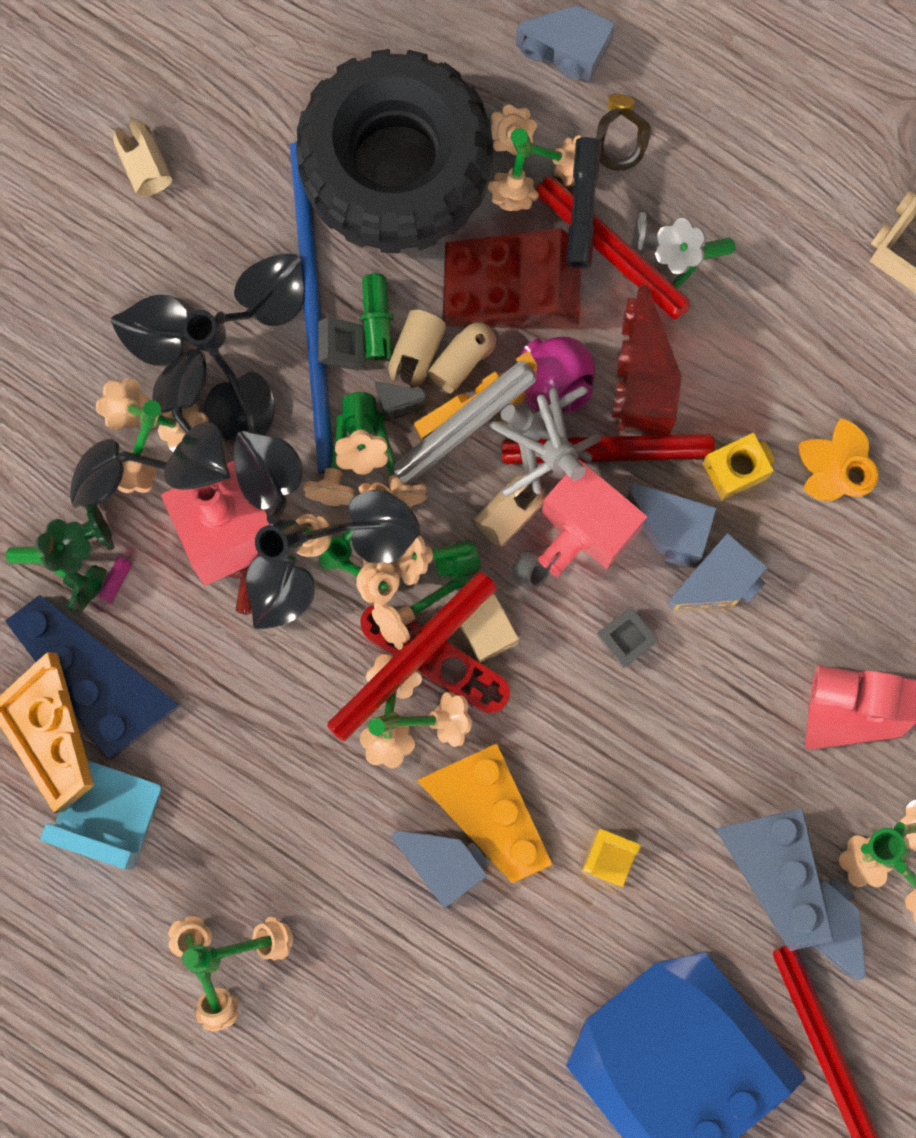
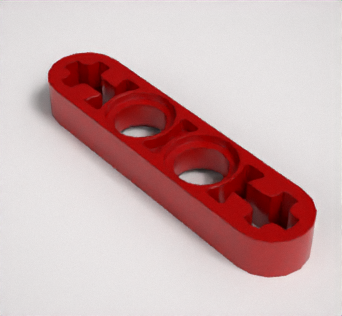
M373 604L361 616V630L371 643L394 657L400 650L388 645L389 642L382 636L381 631L377 635L371 633L373 626L369 619L372 617V610L375 609ZM414 621L406 625L409 627L407 630L410 637L416 635L423 628ZM446 641L418 668L423 676L448 692H453L456 696H464L469 705L485 714H495L502 711L509 701L510 688L505 679ZM451 658L461 660L466 667L465 677L456 683L446 681L441 675L442 664ZM474 670L482 673L477 678V682L490 687L494 682L500 686L498 694L502 697V700L499 703L492 700L488 705L481 702L483 694L474 687L471 688L470 695L461 691L470 683Z

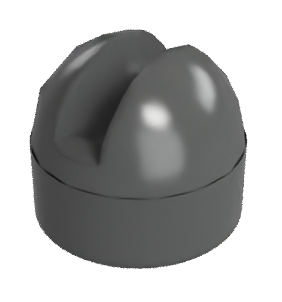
M525 551L518 555L521 558L518 564H513V573L521 583L535 589L541 586L547 579L551 563L545 569L537 560L542 554L535 551Z

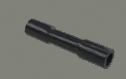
M592 137L578 138L575 143L573 206L571 224L568 228L566 265L575 269H587L592 265L595 188L599 178L601 141Z

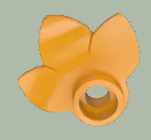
M843 418L839 419L834 428L831 441L827 439H810L799 443L798 449L801 462L813 474L803 487V490L811 497L820 501H834L844 494L851 497H862L869 494L875 488L879 473L876 464L868 457V438L852 422ZM850 470L860 471L863 475V481L861 483L852 482L848 476Z

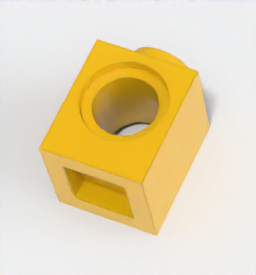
M753 432L708 454L702 464L721 501H724L767 480L774 471L771 465L775 461L766 442H759ZM736 456L745 457L752 465V472L746 475L735 472L731 466V459Z

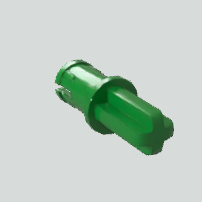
M378 273L364 275L362 278L364 314L360 316V322L364 323L365 356L367 360H373V357L374 360L391 359L393 352L390 321L394 320L392 313H389L387 279L383 274Z

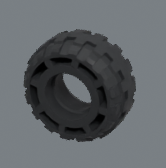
M390 49L371 51V57L360 61H357L356 58H351L337 66V73L330 79L321 80L311 92V100L306 110L301 112L297 126L296 156L299 175L306 196L318 216L330 229L334 228L342 234L346 241L361 248L364 246L379 248L381 253H400L401 249L415 247L420 251L437 245V240L450 233L454 235L467 224L468 218L473 211L479 208L487 192L492 172L493 138L490 119L487 117L483 101L475 88H470L461 79L460 72L446 62L437 64L428 60V54L413 50H407L406 55L390 54ZM394 126L407 127L427 137L435 148V163L422 178L413 183L403 186L380 185L366 178L357 168L356 152L368 136L380 129Z

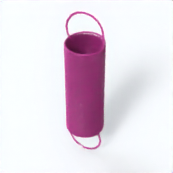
M119 556L117 557L97 594L98 597L108 601L107 603L109 604L113 603L133 565L129 559L125 560Z

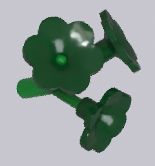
M97 505L86 507L87 522L83 524L78 522L66 524L61 519L51 520L46 525L45 533L37 537L36 546L9 547L6 551V559L10 564H42L46 569L62 577L63 584L73 589V595L68 602V608L72 611L82 612L87 607L89 601L93 600L102 587L101 582L107 573L105 568L97 565L90 567L84 576L77 572L82 566V560L88 558L91 554L92 548L88 540L95 537L109 551L115 548L111 539L112 533Z

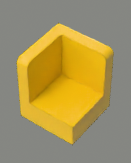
M599 828L595 832L581 871L623 888L634 857L639 853L641 845Z

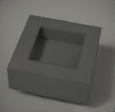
M330 317L319 321L318 362L351 370L364 366L363 325Z
M632 606L596 634L623 669L659 641Z

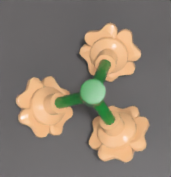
M506 104L503 106L502 113L499 111L493 112L491 114L493 148L499 152L508 151L512 155H516L514 168L510 169L508 173H496L494 181L488 183L487 188L492 193V202L506 211H519L531 208L532 201H536L539 194L534 189V180L530 177H525L523 165L525 157L530 156L532 153L552 159L553 163L557 165L554 169V175L561 178L566 187H572L574 185L575 143L578 138L583 136L578 135L574 140L567 138L564 140L562 148L552 150L533 144L532 135L537 129V123L535 120L529 119L531 115L529 109H517L511 104Z

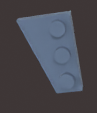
M802 808L716 829L790 951L834 941L809 829Z

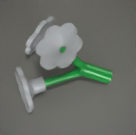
M640 212L631 247L640 255L646 249L656 251L655 254L658 262L668 265L672 273L679 274L672 282L678 289L704 260L729 255L735 251V243L732 238L727 237L706 242L705 232L702 229L694 228L692 222L685 218L677 219L672 226L662 227L658 234L650 233L647 229L646 212ZM640 289L635 292L637 299L644 304L645 310L654 318H659L668 326H672L679 320L672 319Z

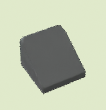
M375 382L376 392L386 420L391 421L427 407L426 396L423 390Z

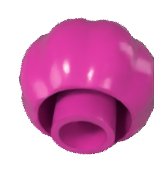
M556 337L545 341L537 338L523 349L521 355L529 351L537 364L536 381L524 391L526 394L524 399L532 409L540 410L537 402L539 395H544L548 405L551 404L549 389L552 387L557 389L559 399L582 386L587 388L585 395L563 407L562 412L573 413L588 402L594 392L591 386L595 381V364L591 352L582 342L571 337Z

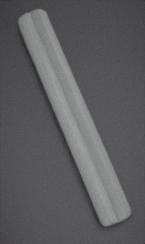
M524 361L516 363L394 464V472L403 483L411 484L535 383L536 374L533 369Z

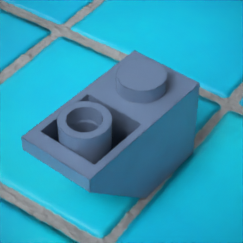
M576 5L521 22L517 28L516 47L520 48V51L531 60L538 62L545 60L557 66L563 75L571 79L578 80L582 78L590 82L612 41L615 23Z

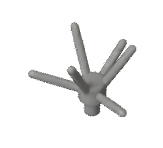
M582 386L560 398L561 409L585 395L587 388ZM509 404L501 411V418L503 420H492L489 423L491 428L492 422H499L535 441H539L541 438L546 441L550 439L548 431L545 430L541 410L534 413L527 408L517 409ZM519 443L524 470L527 474L538 467L535 451ZM586 451L578 453V457L584 461L589 462L592 460L590 453ZM540 477L532 481L533 491L536 494L542 492Z
M554 387L549 389L552 413L544 395L537 397V402L550 437L544 445L499 422L494 421L491 424L493 430L534 450L535 456L542 458L545 462L504 488L502 494L505 497L520 490L551 469L558 474L565 472L573 481L581 479L586 472V468L577 460L578 453L598 443L601 439L598 434H595L573 446L568 442L558 391Z

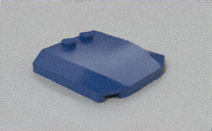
M706 952L653 963L586 1018L574 1049L566 1062V1067L622 1138H739L790 1096L806 1078Z

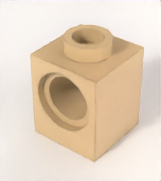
M494 593L460 626L477 661L481 664L518 645L519 638Z

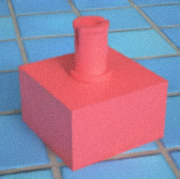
M580 459L578 461L586 468L584 476L577 481H573L566 474L544 499L541 515L559 529L561 534L537 560L546 569L556 556H560L550 567L549 571L556 577H560L562 571L581 549L608 570L640 533L647 518V515Z
M234 461L227 464L230 478L196 489L177 490L173 488L161 494L191 566L203 586L250 566L251 562L260 556L255 547L256 534L262 527L269 525L265 509L256 508L243 495L238 484Z

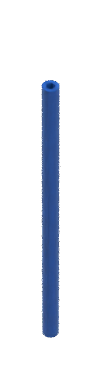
M297 142L290 144L299 257L302 261L304 280L303 305L318 473L325 474V469L330 468L333 441L326 364L318 362V322L322 320L312 204L306 196L300 179L296 156Z

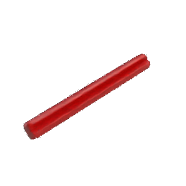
M547 176L536 187V191L539 194L538 197L570 225L573 194L554 177ZM593 213V247L672 319H680L687 313L691 307L689 298Z
M711 434L600 437L601 439L598 443L584 450L592 455V460L589 462L705 459L708 454L715 451V440ZM571 437L567 439L568 442L575 445L589 437ZM541 438L537 442L544 445L546 443V440ZM512 439L503 440L501 445L503 463L523 464L519 443ZM536 457L537 463H545L542 458ZM578 457V459H577V460L580 459L582 462H587V461H584L583 459H581V458H579V457Z
M483 572L477 573L328 722V729L339 740L346 741L496 591L497 586L494 581Z
M786 944L776 948L772 953L851 1138H879L798 949L790 951Z

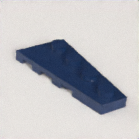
M41 595L5 620L35 662L47 652L58 653L74 714L110 760L181 707Z

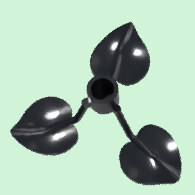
M280 254L268 257L253 264L242 273L236 283L234 296L240 305L247 308L244 312L228 314L218 312L214 317L205 310H196L188 315L185 307L177 299L168 295H154L142 299L127 310L111 317L113 328L123 345L134 356L153 366L169 365L173 360L182 355V340H188L200 350L209 352L210 356L215 359L223 370L229 382L219 383L210 390L205 401V414L209 422L215 424L221 430L223 437L232 442H235L237 433L241 431L267 434L274 417L275 398L271 386L260 374L249 372L238 379L236 378L234 372L219 352V348L226 339V329L223 324L230 321L247 320L254 314L262 324L267 326H279L293 320L301 310L304 302L302 261L297 254Z
M198 347L191 349L173 360L159 375L153 388L152 400L160 404L161 413L172 411L174 419L186 433L182 441L174 449L173 455L169 460L165 462L127 451L119 453V443L114 439L100 441L86 451L76 466L70 489L73 507L96 506L111 497L122 480L124 472L122 463L125 461H133L164 469L166 483L177 490L201 488L230 478L225 460L224 439L221 430L210 422H204L192 428L182 414V408L193 406L199 400L205 387L207 365L205 354Z
M250 431L237 433L234 447V462L238 484L243 495L250 504L258 509H268L277 502L273 514L267 516L269 525L262 527L256 534L255 547L260 556L251 562L246 576L247 594L251 604L253 627L255 629H268L287 624L301 616L312 604L315 594L314 579L309 571L295 566L296 558L292 556V554L301 549L304 542L353 530L352 545L361 558L369 563H391L402 557L420 535V525L411 508L399 497L381 490H369L360 493L351 500L349 512L352 522H344L303 532L297 522L291 519L280 518L287 506L285 495L296 491L301 484L302 464L297 452L289 443L278 437Z

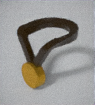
M611 94L609 96L607 108L610 111L601 118L596 139L601 141L600 163L606 168L615 171L632 168L642 160L651 134L649 123L633 111L635 100L624 94ZM620 115H623L638 127L637 147L629 157L613 159L604 151V140L610 123Z

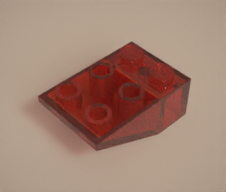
M561 228L445 242L442 320L446 323V326L467 327L476 322L484 323L490 328L548 329L578 326L580 320L581 269L571 268L566 265L568 233Z
M639 284L636 297L627 299L626 310H624L621 335L629 336V340H622L621 351H619L616 376L624 377V381L617 382L611 418L619 419L617 432L639 435H670L677 419L682 376L648 285Z

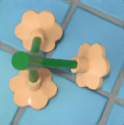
M126 378L122 382L110 380L104 385V396L100 397L96 402V410L105 417L106 426L112 430H120L124 426L134 428L140 423L142 425L135 446L129 452L144 456L142 451L150 429L155 427L156 424L160 425L158 429L160 438L167 441L169 449L174 452V449L182 441L186 433L174 419L172 411L163 413V416H161L160 404L157 401L148 400L147 395L140 392V384L135 379ZM196 403L191 407L182 408L183 417L192 428L198 424L209 422L207 415L199 412ZM133 461L122 463L124 472L117 489L124 493H131L134 490L141 493L149 492L153 485L152 481L157 475L156 469L152 466Z
M387 654L378 656L375 659V665L367 670V681L369 682L393 657ZM417 669L386 700L384 714L371 719L368 728L361 732L360 743L366 749V760L372 765L384 764L391 769L401 766L404 756L410 755L415 748V741L409 735V726L429 725L430 728L437 729V736L442 743H449L453 747L461 746L464 743L465 734L470 732L472 726L471 717L467 713L468 702L464 696H456L453 692H446L441 696L440 705L430 712L429 716L400 717L394 712L396 698H409L413 694L414 687L420 685L422 674Z

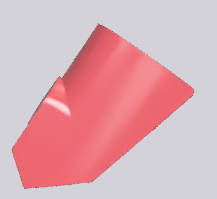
M821 665L816 667L807 718L806 749L812 750L900 738L916 723V680L875 671H864L862 673Z

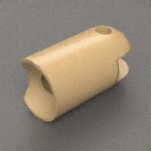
M130 119V129L139 145L135 148L128 135L122 129L116 128L113 134L114 146L135 194L139 197L152 196L169 187L173 178L149 126L140 120Z
M411 310L409 312L388 367L389 375L394 383L401 372L405 358H412L418 361L410 388L418 387L425 381L427 371L433 363L447 327L442 319L422 310Z
M476 322L468 325L461 333L454 337L427 371L428 376L445 392L451 394L454 390L456 391L476 364L494 351L496 347L494 331L484 323Z
M526 473L515 476L504 488L526 475ZM529 484L508 497L503 496L502 489L472 521L488 540L497 547L503 548L543 506L546 497L545 487H542L540 494L532 493L521 505L516 496Z

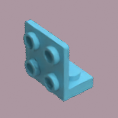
M88 761L94 786L65 812H59L55 825L45 824L40 841L125 870H133L162 787L159 784Z

